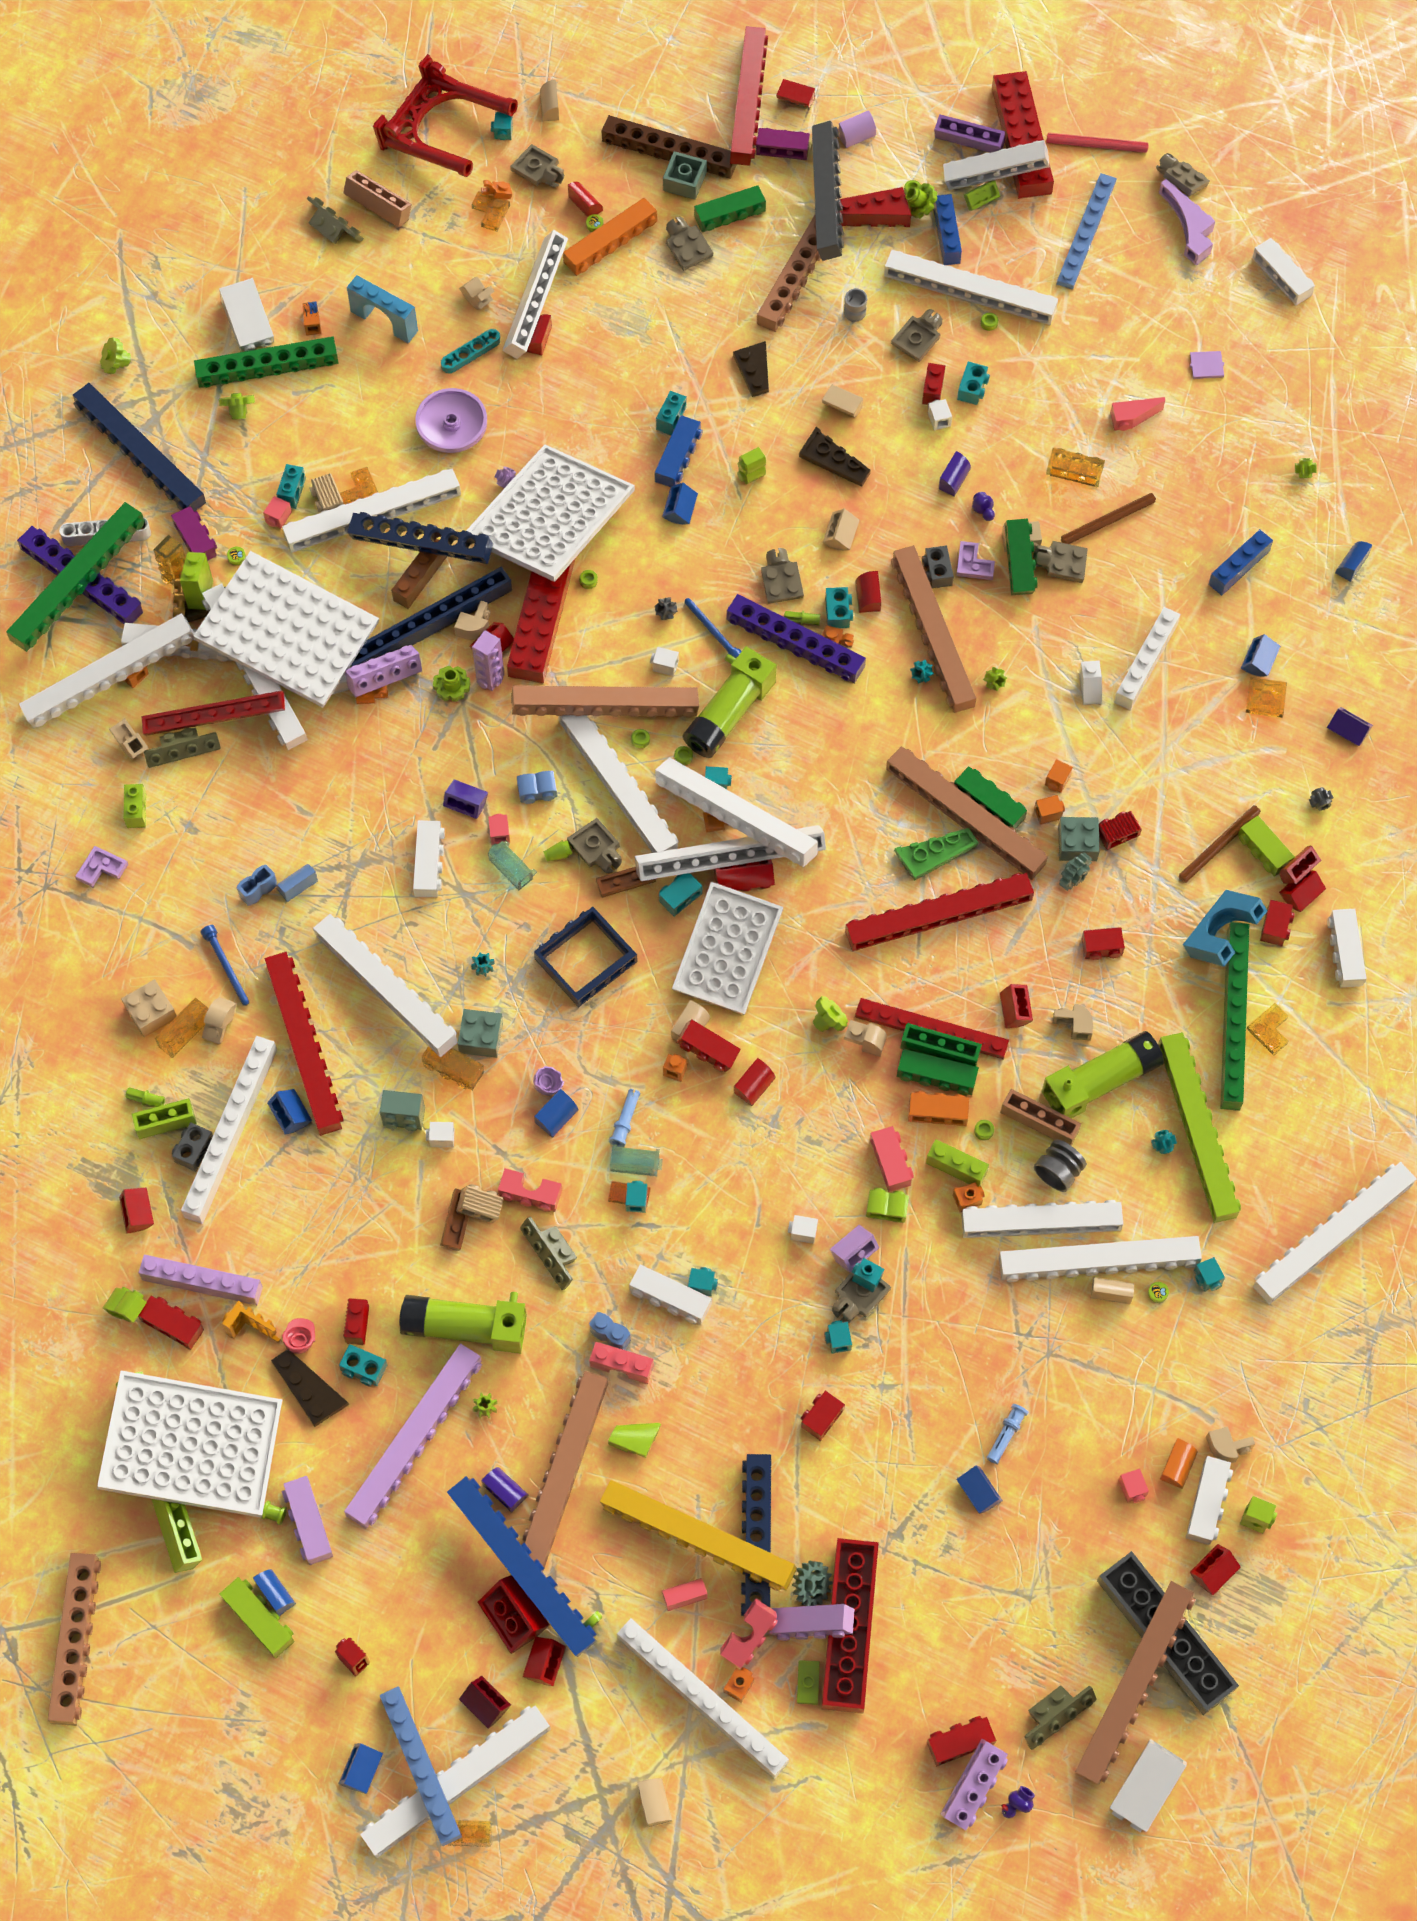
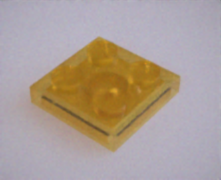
M1250 677L1246 713L1283 718L1287 682Z

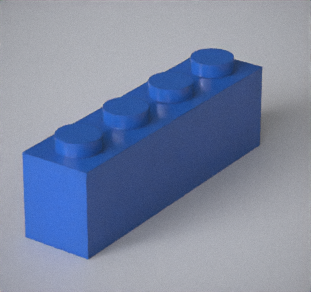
M952 194L937 195L933 211L943 265L960 264L962 249Z
M680 416L655 470V482L669 487L681 482L683 470L688 467L690 462L689 456L694 454L696 449L695 443L697 439L700 440L703 433L700 421Z
M1259 529L1211 573L1208 585L1222 596L1270 552L1273 539Z

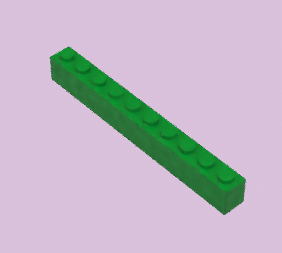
M124 502L6 631L9 640L26 652L34 647L42 634L47 633L52 623L57 621L62 612L72 605L73 600L84 592L85 587L95 580L97 574L107 567L109 561L120 552L125 543L131 540L133 534L143 527L145 521L142 513Z
M1230 922L1227 930V940L1235 954L1226 964L1220 1109L1240 1111L1244 1101L1250 924Z

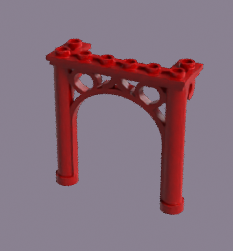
M427 54L418 65L422 77L421 80L415 85L391 120L387 121L385 115L381 114L378 120L375 121L373 129L380 150L384 151L389 147L458 172L461 176L468 177L473 169V162L471 160L429 146L420 140L418 129L423 117L436 105L452 99L467 100L509 116L515 114L518 102L514 98H505L454 79L445 74L446 69L442 64L436 61L433 62V59ZM438 92L436 97L427 98L430 93ZM405 127H412L411 131L404 134L401 133Z

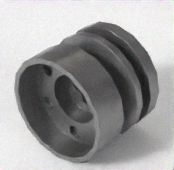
M1057 1139L1046 1149L1047 1155H1042L1033 1168L1036 1174L1050 1187L1060 1192H1066L1074 1183V1177L1080 1175L1087 1163L1074 1147Z

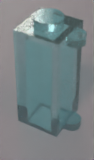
M508 841L494 844L488 852L489 861L518 890L533 880V876L537 871L528 868L508 847L510 845Z
M613 1144L610 1160L611 1172L657 1176L658 1170H662L663 1159L660 1158V1149H656V1151L617 1147V1144Z

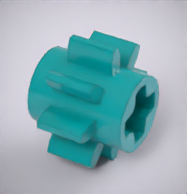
M926 660L914 662L915 667L910 669L912 671L911 678L918 680V683L930 681L929 676L934 674L932 672L933 665L928 664Z
M479 952L477 957H472L474 963L471 964V969H476L477 976L482 974L486 977L489 971H494L491 965H494L495 961L490 959L489 953L482 954Z
M1160 1130L1154 1134L1155 1139L1151 1140L1153 1149H1156L1161 1154H1167L1174 1150V1144H1177L1175 1135H1172V1132Z

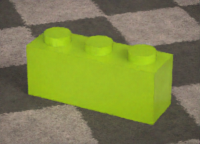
M1256 816L1240 828L1238 836L1241 843L1248 846L1252 855L1263 863L1265 870L1269 873L1271 872L1274 877L1295 858L1259 816Z
M189 1098L132 1113L135 1131L139 1140L188 1127L190 1122L197 1124Z
M935 1139L926 1159V1164L968 1184L976 1182L977 1187L981 1186L989 1168V1164Z

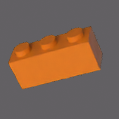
M922 1091L910 1094L908 1122L967 1126L969 1097L960 1094L945 1096L943 1093L932 1095Z

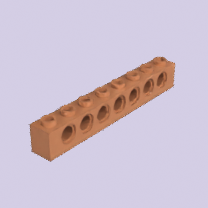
M815 215L757 313V325L774 332L777 331L779 326L783 325L786 313H790L793 306L792 303L798 299L801 287H805L808 275L812 274L815 269L816 261H820L821 257L817 251Z
M70 1553L48 1721L51 1724L77 1726V1720L81 1719L82 1708L79 1707L80 1698L83 1699L85 1687L82 1686L83 1677L87 1675L85 1659L90 1654L88 1637L93 1632V1623L90 1622L91 1615L95 1614L96 1603L93 1602L94 1594L98 1592L97 1573L101 1571V1561H99L96 1554ZM84 1572H88V1578L84 1581H80V1575ZM80 1593H86L83 1601H77V1596ZM82 1613L83 1619L80 1622H74V1617ZM75 1634H80V1640L77 1643H71V1638ZM72 1655L78 1656L74 1664H68V1659ZM69 1676L75 1677L73 1684L65 1685V1681ZM67 1697H71V1704L67 1707H63V1700Z

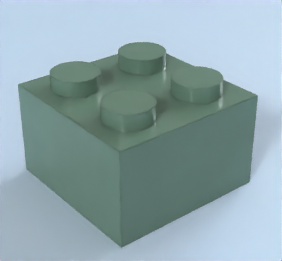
M674 151L663 176V191L696 200L707 173V160Z
M1060 817L1058 826L1059 861H1071L1084 852L1092 858V861H1097L1100 852L1098 817Z
M464 1009L458 1039L459 1053L497 1058L503 1027L502 1013Z
M383 1090L380 1106L383 1126L389 1129L400 1127L408 1131L422 1130L425 1113L422 1094Z

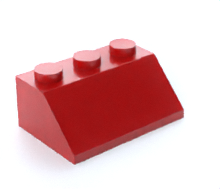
M771 859L714 869L716 883L734 890L767 889L775 885Z
M512 1575L500 1579L477 1602L511 1654L535 1639V1637H538L550 1625Z

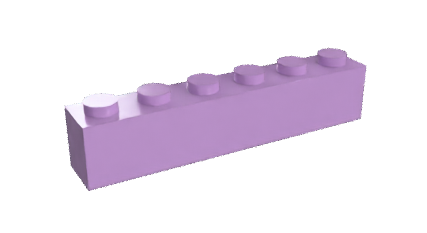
M145 1254L138 1272L143 1281L235 1301L239 1300L240 1302L258 1305L263 1288L260 1279Z

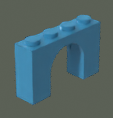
M358 275L346 287L352 313L366 319L375 307L380 309L390 319L394 336L406 343H409L418 332L416 311L413 305Z
M1225 890L1183 943V946L1191 958L1225 966L1235 954V951L1228 940L1215 937L1217 931L1232 921H1244L1257 925L1266 914L1267 909L1258 897Z

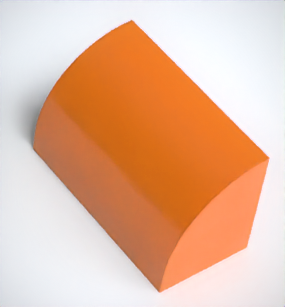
M1177 1438L1160 1480L1183 1489L1198 1453L1196 1448Z

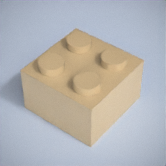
M155 979L121 998L125 1009L143 1037L177 1018L173 1006Z

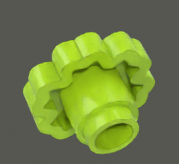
M923 183L920 187L908 189L905 197L911 215L921 219L924 214L929 215L934 209V203L937 201V191L934 190L932 185Z
M112 337L104 344L100 360L101 369H104V373L115 374L116 369L119 367L129 366L131 354L123 350V343L120 342V339Z
M233 393L231 397L219 398V406H228L229 415L232 416V419L246 418V404L255 402L254 395L244 396L241 393Z
M459 666L439 669V675L433 677V689L436 690L437 696L444 701L451 699L456 702L465 697L464 693L470 691V678L467 677L466 671Z
M821 996L815 1005L818 1013L813 1020L814 1026L821 1032L829 1030L831 1027H834L837 1031H842L847 1027L848 1020L846 1015L833 1000H829L826 996Z

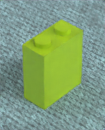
M187 552L180 583L188 609L206 610L202 603V600H204L202 593L212 588L213 578L205 553Z

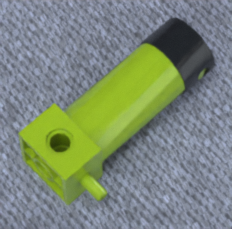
M747 646L737 658L730 654L726 655L725 661L731 664V675L683 734L685 743L694 752L703 757L712 758L753 702L756 699L762 701L776 683L777 664Z
M1143 1031L1073 1070L1068 1065L1045 1077L1041 1092L1053 1110L1073 1118L1085 1112L1087 1104L1163 1065V1054L1153 1036L1148 1031Z
M517 1292L510 1293L509 1302L497 1300L496 1306L405 1295L400 1311V1334L492 1344L494 1351L521 1354L527 1319L525 1303H517Z

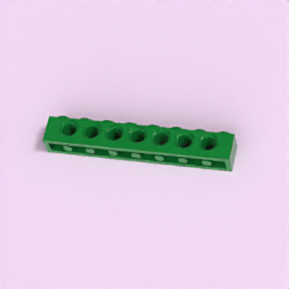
M334 336L194 360L199 388L339 364Z

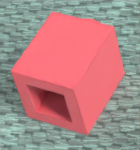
M275 496L263 512L265 522L271 527L276 526L280 529L292 513L290 503Z
M494 814L489 816L491 845L510 843L507 815Z
M1137 1469L1120 1475L1119 1483L1127 1503L1131 1501L1138 1503L1145 1500L1149 1490L1141 1470Z

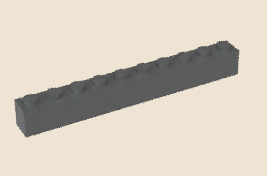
M832 121L812 126L817 251L822 261L842 256V248H844V242L841 237L844 235L841 225L843 217L840 212L843 210L840 201L842 193L839 188L841 186L839 176L841 170L838 163L840 155L837 149H840L837 139L839 132L837 127L833 126Z

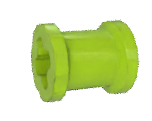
M267 1501L264 1505L261 1519L267 1518L281 1525L286 1516L287 1507L280 1508Z

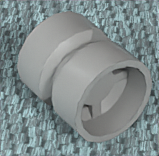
M853 288L845 295L844 315L850 321H860L866 315L867 294L861 289Z

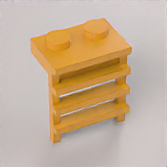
M239 1300L231 1312L228 1311L223 1317V1327L227 1335L235 1339L242 1327L247 1323L277 1343L281 1341L280 1338L275 1336L277 1329L271 1320L268 1319L265 1322L260 1313L255 1316L250 1307L245 1310L242 1302Z

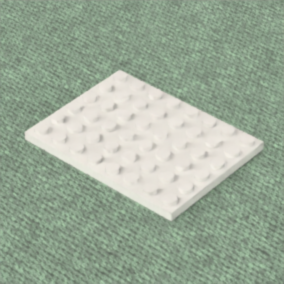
M544 444L466 531L471 532L473 535H478L479 533L488 535L493 542L492 553L555 582L635 491V485Z
M250 551L194 634L193 639L323 708L345 675V671L349 669L378 624L379 618Z
M120 1371L97 1489L261 1518L282 1399Z

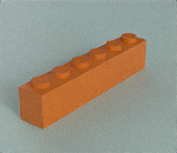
M642 198L563 252V263L576 276L587 271L590 266L599 263L602 258L612 254L618 247L627 244L630 239L640 235L646 228L653 226L657 222V210L645 198Z

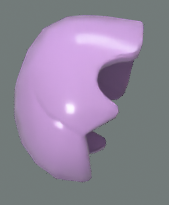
M545 1066L538 1069L533 1078L535 1089L546 1096L556 1094L564 1085L561 1072L553 1067Z

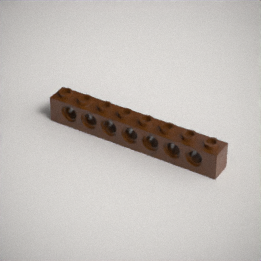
M608 115L601 130L602 142L616 145L623 149L633 150L640 154H647L657 159L670 161L675 151L707 160V173H712L722 178L731 179L737 165L730 164L731 150Z

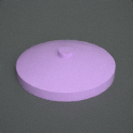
M447 388L438 390L427 396L421 402L416 412V428L420 438L426 445L440 452L456 453L473 447L481 440L487 428V413L483 403L477 396L463 389Z

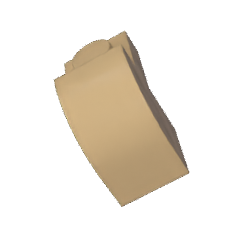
M478 276L472 278L459 288L466 300L478 310L493 300L491 294L495 292L492 286L485 288Z
M480 601L475 616L460 612L454 626L455 636L476 640L489 627L490 610L488 609L487 602Z
M125 718L109 729L119 743L120 748L130 759L135 758L148 749L139 733L134 732Z
M221 997L212 1002L204 1018L203 1039L217 1044L222 1043L226 1026L233 1020L237 1003Z
M1074 1003L1073 1010L1067 1008L1054 1010L1052 1024L1072 1025L1071 1039L1091 1041L1093 1018L1087 1008Z
M850 1020L844 1040L863 1045V1052L881 1057L887 1034L882 1028L872 1023L865 1025Z
M1228 1426L1209 1431L1206 1435L1212 1454L1217 1459L1231 1463L1237 1461L1239 1458L1238 1453L1239 1455L1248 1454L1255 1445L1253 1436L1233 1442Z

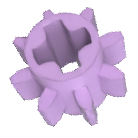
M503 467V469L497 470L494 477L498 480L497 484L505 488L516 476V472L511 468Z

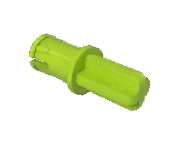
M785 611L784 613L785 618L795 623H801V625L811 624L819 626L821 614L804 613V611Z
M130 1087L126 1091L125 1097L127 1099L141 1102L142 1105L148 1104L158 1107L165 1103L164 1096L149 1093L148 1090L141 1091Z

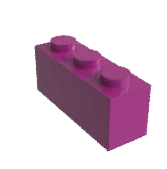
M759 128L756 155L807 160L810 133Z
M191 506L171 515L173 524L189 552L205 553L207 561L217 556L215 551L217 545L213 538L210 539L208 537L209 531L205 525H201L200 521L202 520L197 511L194 512Z

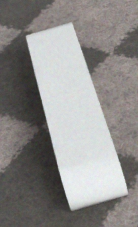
M144 518L145 522L142 527L144 529L137 530L129 542L147 540L151 536V530L146 518ZM108 520L65 523L59 529L62 541L67 546L86 545Z

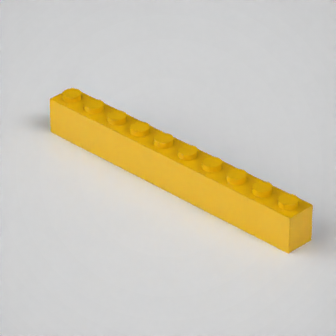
M610 1480L600 1500L604 1511L612 1515L616 1512L622 1515L621 1518L629 1523L636 1521L640 1523L639 1526L644 1530L650 1532L653 1529L658 1532L657 1535L666 1540H669V1538L677 1540L676 1544L687 1549L690 1546L695 1549L694 1552L698 1555L706 1557L707 1554L713 1557V1561L724 1566L725 1563L731 1565L733 1571L739 1574L746 1572L750 1574L751 1579L759 1583L763 1580L769 1583L768 1586L776 1591H780V1589L787 1591L797 1570L795 1564L613 1480Z

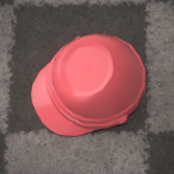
M296 1318L290 1321L282 1334L283 1343L286 1348L295 1354H302L308 1351L313 1342H315V1326L313 1322L304 1318Z

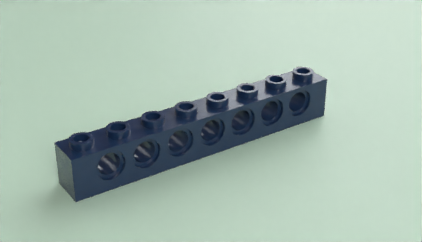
M366 512L352 514L347 532L354 540L488 564L493 548V542L485 534L473 535L465 530L457 532L448 527L441 529L432 524L424 526L415 521H410V523L404 522L399 518L391 520L382 515L370 516ZM370 525H373L371 529L367 530ZM387 528H390L387 533H384ZM404 531H407L404 536H401ZM424 534L421 539H418L419 535ZM438 537H441L438 542H435ZM455 540H458L457 544L452 545ZM475 543L473 548L468 549L471 544Z
M747 1454V1460L742 1461V1473H746V1480H742V1493H746V1501H742V1513H746V1521H742V1534H746V1542L771 1553V1454ZM759 1473L762 1475V1479L755 1481L751 1478V1475ZM754 1493L761 1494L762 1499L759 1501H754L751 1498V1495ZM758 1513L762 1516V1519L760 1521H753L751 1515ZM755 1533L760 1534L762 1539L754 1542L750 1538L751 1535ZM743 1572L742 1575H745V1583L741 1582V1595H745V1603H741V1616H744L752 1604L750 1597L753 1595L760 1596L761 1602L770 1607L769 1583L763 1580L761 1583H753L750 1580V1574Z

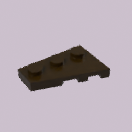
M766 341L733 351V357L751 396L755 397L769 392Z

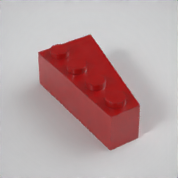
M903 187L840 199L843 208L840 211L843 217L842 226L861 227L862 225H871V227H878V225H888V227H895V225H904V227H910L911 212Z

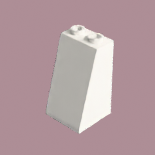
M253 278L219 288L220 299L240 351H251L259 346L267 347L274 342V335Z
M1150 1739L1112 1802L1110 1809L1113 1811L1111 1814L1120 1820L1127 1819L1131 1822L1130 1826L1138 1832L1142 1830L1147 1832L1186 1768L1187 1762Z

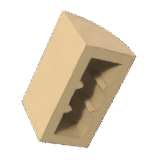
M551 80L544 83L540 88L542 121L559 120L556 80Z
M831 384L822 399V403L856 417L863 407V398Z
M845 508L832 512L823 543L837 550H850L859 519Z
M690 1000L671 1030V1038L677 1041L686 1023L691 1019L705 1027L710 1019L709 1013L702 1006Z
M1093 1278L1091 1298L1131 1304L1134 1295V1283Z
M662 1778L637 1782L647 1826L652 1827L673 1821Z

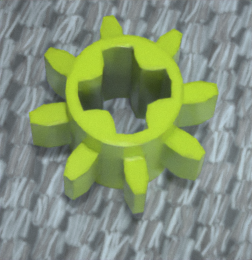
M1300 458L1299 463H1295V473H1299V478H1312V473H1317V464L1313 463L1312 458Z
M996 667L986 671L985 678L983 679L987 682L986 687L996 691L1004 687L1007 679L1003 675L1005 671Z
M480 1393L479 1399H473L477 1405L473 1407V1411H479V1418L483 1415L490 1418L492 1412L497 1413V1409L493 1407L497 1404V1399L491 1400V1393L488 1396H483ZM483 1403L488 1405L487 1409H484Z

